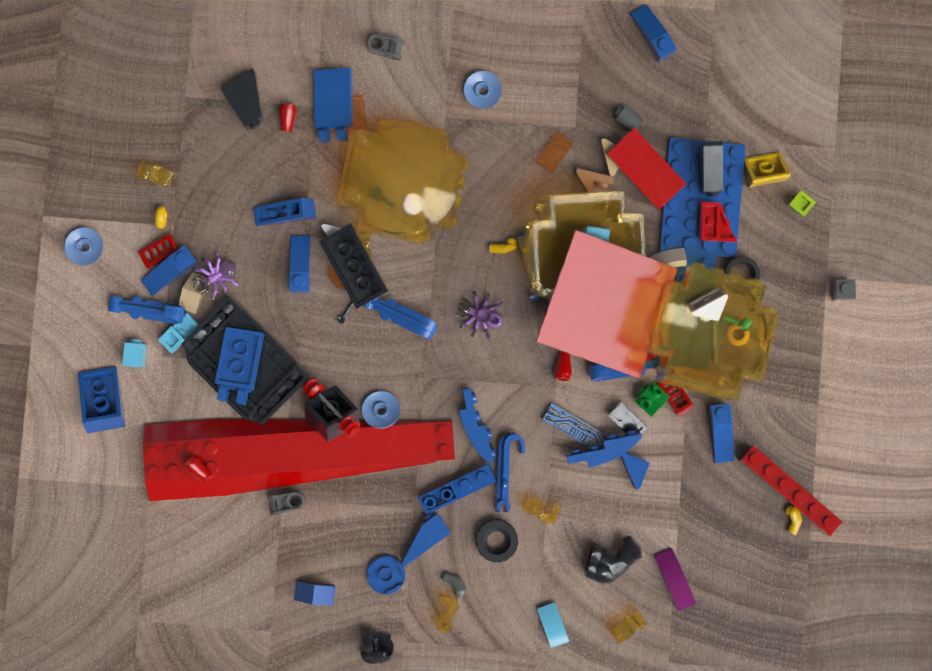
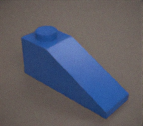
M647 4L630 13L658 63L675 54L677 50L676 45Z
M298 198L254 207L256 226L298 222L316 218L314 199Z
M291 236L289 291L291 293H311V236Z
M184 245L165 259L141 282L153 297L199 262L188 247Z
M730 403L708 406L715 463L734 461Z
M431 513L423 519L425 523L422 524L402 563L403 567L451 533L438 513L435 516Z

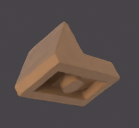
M577 168L575 173L588 197H590L593 183L596 184V187L607 189L613 185L614 177L579 168Z

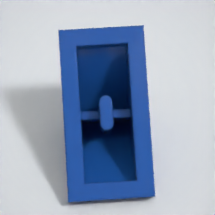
M624 453L620 456L634 489L638 490L641 488L650 463Z
M297 581L295 601L311 605L333 606L336 586Z

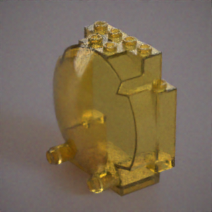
M379 118L376 133L356 129L351 131L337 206L340 210L360 213L357 225V232L425 246V242L430 240L431 230H428V227L451 231L452 227H456L457 216L454 213L455 208L459 209L461 195L458 193L459 190H463L465 176L462 173L467 171L469 160H465L466 154L456 153L451 148H448L450 137H447V131L432 129L414 121H392Z
M605 190L537 196V202L533 206L537 220L526 221L527 229L522 244V260L526 275L530 281V292L537 293V296H543L549 302L575 230L582 232V229H586L587 224L610 228L609 243L645 256L643 213H625L624 191Z
M694 263L687 266L682 282L670 280L669 283L662 285L659 301L650 318L649 341L646 353L660 356L659 365L655 370V381L728 401L739 400L744 379L755 382H763L779 313L774 312L772 307L763 306L761 308L766 285L761 284V280L754 278L749 280L742 279L740 274L731 273V275L723 273L724 270L718 268L709 270L703 264ZM722 286L728 298L719 321L693 316L687 304ZM725 316H729L742 321L744 317H747L752 321L753 325L748 331H744L738 325L724 319Z

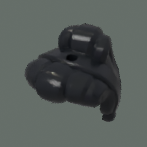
M374 629L363 633L361 639L363 648L360 654L362 660L369 664H382L390 661L394 652L391 635H377Z

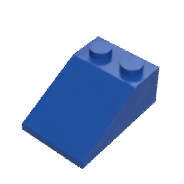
M117 367L78 373L82 423L87 434L126 427Z

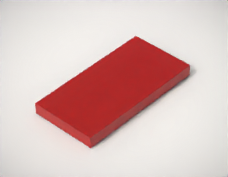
M635 128L606 154L657 210H660L686 185L684 180Z

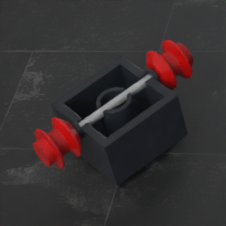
M318 379L308 380L303 388V392L308 394L309 399H311L304 403L307 421L327 442L343 433L345 437L355 436L360 428L359 409L336 385L323 392L324 385L319 384Z

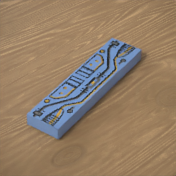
M551 403L542 419L543 421L588 447L600 445V448L604 447L602 440L606 439V434Z

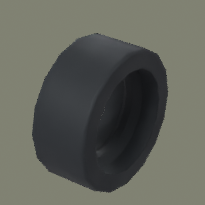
M743 256L736 257L724 267L722 274L723 282L734 293H747L759 283L760 269L752 259ZM738 264L747 265L752 271V280L746 286H737L730 278L732 268Z

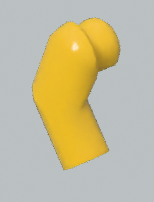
M508 238L507 244H490L489 251L490 253L499 254L514 251L517 248V240Z

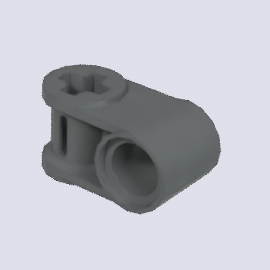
M374 34L368 39V50L374 55L392 60H401V49L405 41L396 37ZM373 41H379L381 43V47L373 48L371 46V43Z
M301 492L282 493L267 497V500H270L271 516L302 508L306 503L305 495ZM294 495L299 496L301 499L298 506L292 504L291 499Z

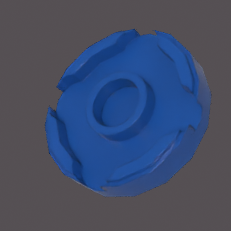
M392 556L378 557L368 568V583L374 591L380 594L388 595L395 593L402 587L405 581V569L402 563Z

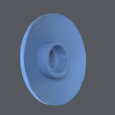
M487 71L473 73L464 85L466 100L472 106L479 109H487L494 106L502 94V86L499 79ZM484 88L487 92L480 94L479 90Z
M90 228L75 229L66 238L65 253L69 260L77 265H91L102 255L103 241L100 235ZM84 244H87L89 247L86 251L82 249Z
M378 391L372 393L365 399L362 405L363 418L374 428L390 427L400 416L399 401L389 392ZM383 409L385 413L380 415L378 411Z

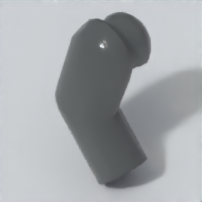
M445 572L442 581L452 584L454 595L457 598L463 597L466 593V587L462 578Z

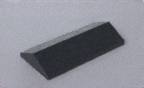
M351 223L319 241L356 309L389 291Z

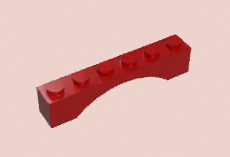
M750 445L738 459L752 473L791 503L824 535L831 536L843 522L754 445Z

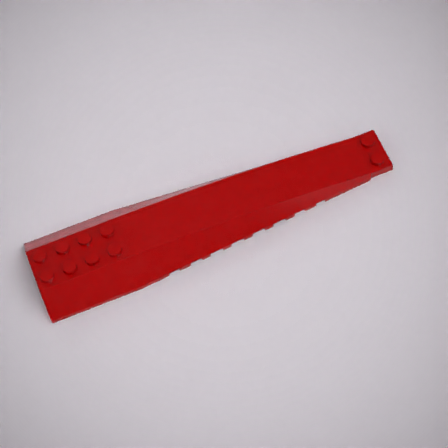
M214 419L146 424L143 435L145 485L149 501L216 497L430 464L441 460H455L452 421H396L390 427L379 429L370 426L365 420H359L360 428L355 436L345 437L343 433L329 442L307 420L269 419L264 425L246 419ZM192 455L198 456L212 474L205 483L185 472V468L182 467Z

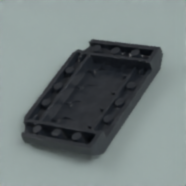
M227 296L185 339L182 346L185 349L188 364L218 393L219 388L215 384L225 328L230 327L264 333L254 391L252 390L251 393H248L246 405L236 403L238 391L229 390L227 401L243 419L264 425L310 378V375L235 299Z

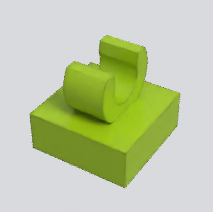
M801 190L788 206L803 218L816 202Z

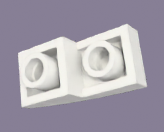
M684 248L667 250L648 257L672 267L686 266L687 263Z

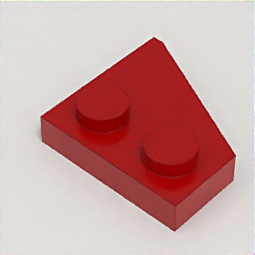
M701 202L699 241L737 242L736 236L733 235L729 227V220L724 215L721 203Z

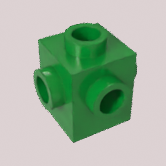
M652 381L648 386L644 384L638 390L637 394L639 396L635 402L652 417L664 405L669 396Z

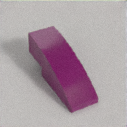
M671 548L654 555L676 610L681 611L696 605L673 549Z

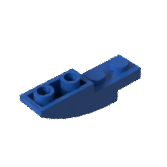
M471 389L463 390L466 409L459 410L464 429L479 454L489 464L493 463L496 455L494 447H490L489 440L492 439L490 428L486 429V425L478 426L477 423L481 422L479 411L474 409V404L477 403L475 392H471Z
M631 430L625 432L624 436L618 437L617 434L607 435L606 439L602 440L603 448H600V445L588 447L589 451L581 452V449L571 450L570 454L566 455L567 463L571 464L587 460L589 468L607 463L636 445L642 438V433Z
M487 464L418 497L427 515L497 482V479L490 465Z

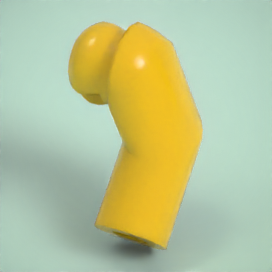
M788 506L786 514L790 516L791 524L787 531L796 535L802 523V516L795 507Z

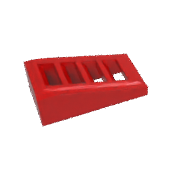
M169 234L138 251L146 269L167 259L179 250V247L173 235ZM167 242H169L172 250L170 251L168 250L165 244ZM161 245L165 251V254L163 255L159 249V246ZM153 249L156 250L159 256L158 258L155 257L152 251ZM149 252L153 261L149 262L145 253Z
M674 374L657 383L668 396V393L678 388L679 391L669 396L667 400L677 417L684 415L694 408V404ZM671 382H674V383H675L674 385H672V386L669 387L668 389H665V388H664L666 385H668V384L671 383ZM680 395L683 396V398H681L680 400L676 401L675 403L673 402L675 398L679 397ZM684 402L687 403L685 406L681 407L680 409L677 408L679 405L683 404Z

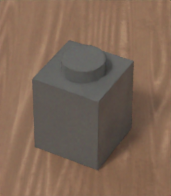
M855 279L831 282L832 301L856 299Z

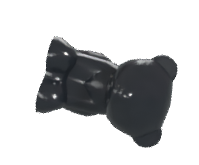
M627 535L622 538L616 554L606 555L603 553L600 545L592 542L585 571L586 578L602 584L615 581L630 566L642 558L640 546L631 536Z

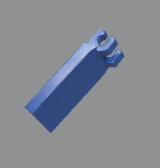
M352 69L314 70V127L318 130L319 141L329 143L330 129L336 128L337 140L341 142L348 141V128L353 126Z
M230 327L225 328L215 384L219 388L217 400L227 402L229 390L238 391L236 403L246 405L248 393H251L252 390L254 391L264 333Z

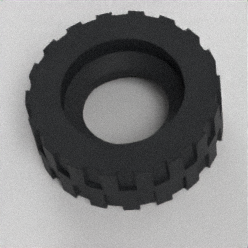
M499 519L490 520L479 528L476 535V547L484 559L500 563L512 557L517 550L518 535L513 526L506 521ZM495 531L502 532L507 540L505 547L498 551L492 550L487 543L488 536Z

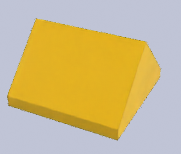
M781 152L744 159L748 188L786 181L791 177Z

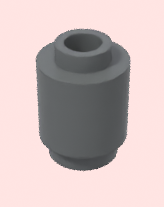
M628 105L625 108L621 106L615 113L617 116L615 120L629 131L633 128L637 129L644 121L640 118L641 115Z

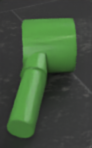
M725 316L724 319L738 325L744 331H748L753 325L752 321L747 317H744L742 321L729 316Z

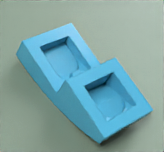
M186 313L182 324L171 326L158 340L172 354L200 324L189 313Z
M556 603L538 608L537 610L550 647L553 648L569 642Z

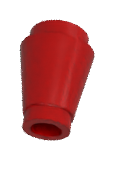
M280 104L278 110L281 131H292L297 110H295L296 105Z
M567 352L559 353L553 373L557 381H570V377H572L571 358Z
M192 455L182 466L185 468V472L204 483L212 475L198 456Z

